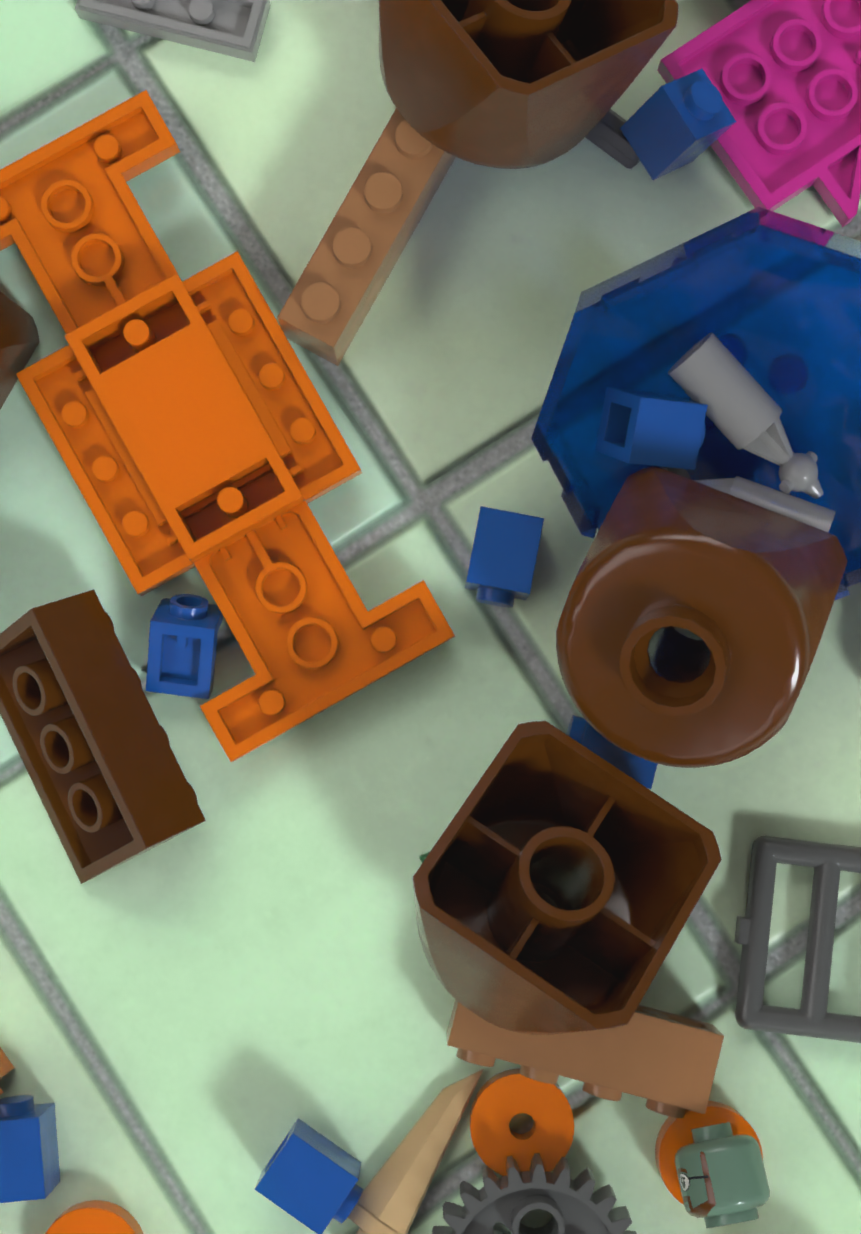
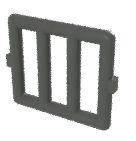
M761 836L754 841L752 845L745 917L737 916L734 941L742 944L735 1019L740 1027L748 1030L861 1043L860 1016L827 1013L840 871L861 873V847L771 836ZM777 863L814 867L800 1009L763 1005Z

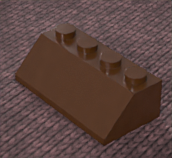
M94 589L32 608L0 634V715L81 884L206 821L197 803L196 793L187 782L170 747L168 735L158 723L143 692L141 680L137 672L131 667L114 632L113 622L108 613L104 611Z

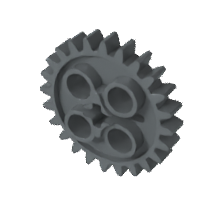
M534 1153L530 1170L523 1172L520 1171L513 1156L507 1157V1175L498 1178L487 1165L483 1166L484 1187L478 1190L470 1183L462 1181L460 1183V1196L464 1206L445 1201L443 1204V1218L449 1226H433L432 1234H503L501 1231L493 1229L496 1223H502L512 1234H637L636 1231L626 1230L632 1224L627 1207L613 1208L617 1199L613 1188L609 1184L593 1193L595 1179L592 1170L586 1168L572 1180L570 1178L567 1158L561 1157L552 1173L545 1172L540 1153ZM542 1209L553 1215L547 1224L538 1228L527 1227L520 1222L523 1216L531 1210Z

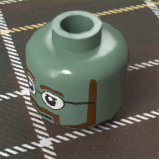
M730 1122L692 1129L694 1143L681 1147L675 1154V1166L686 1211L691 1216L704 1218L706 1228L759 1219L757 1207L763 1206L768 1201L770 1189L757 1140L746 1134L733 1136Z

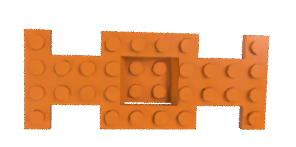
M147 90L0 170V251L16 243L66 333L64 337L68 342L67 346L16 373V376L137 594L144 596L195 566L256 674L200 705L230 762H234L454 638L455 635L424 580L369 611L364 606L308 506V503L362 474L353 454L238 251L182 281L126 183L130 179L180 153L177 143Z

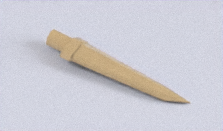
M484 1069L443 1088L369 1182L348 1216L350 1220L360 1227L356 1234L408 1233Z

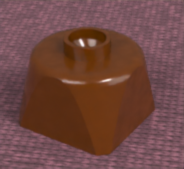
M379 0V59L382 79L392 102L411 127L443 151L462 160L493 168L521 169L538 166L567 153L580 143L599 123L676 27L678 3L675 0Z
M650 466L629 475L576 575L556 630V651L559 669L567 692L576 708L585 720L612 744L635 756L665 766L681 768L715 766L738 759L759 748L785 726L816 654L848 562L837 536L656 466ZM674 627L687 629L702 638V640L688 638L679 633Z
M532 721L518 724L413 876L416 921L423 951L437 979L447 992L467 1009L499 1028L530 1035H554L609 1029L627 1025L721 862L719 847L713 831L547 721Z

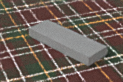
M77 0L75 10L80 19L255 62L270 9V1Z

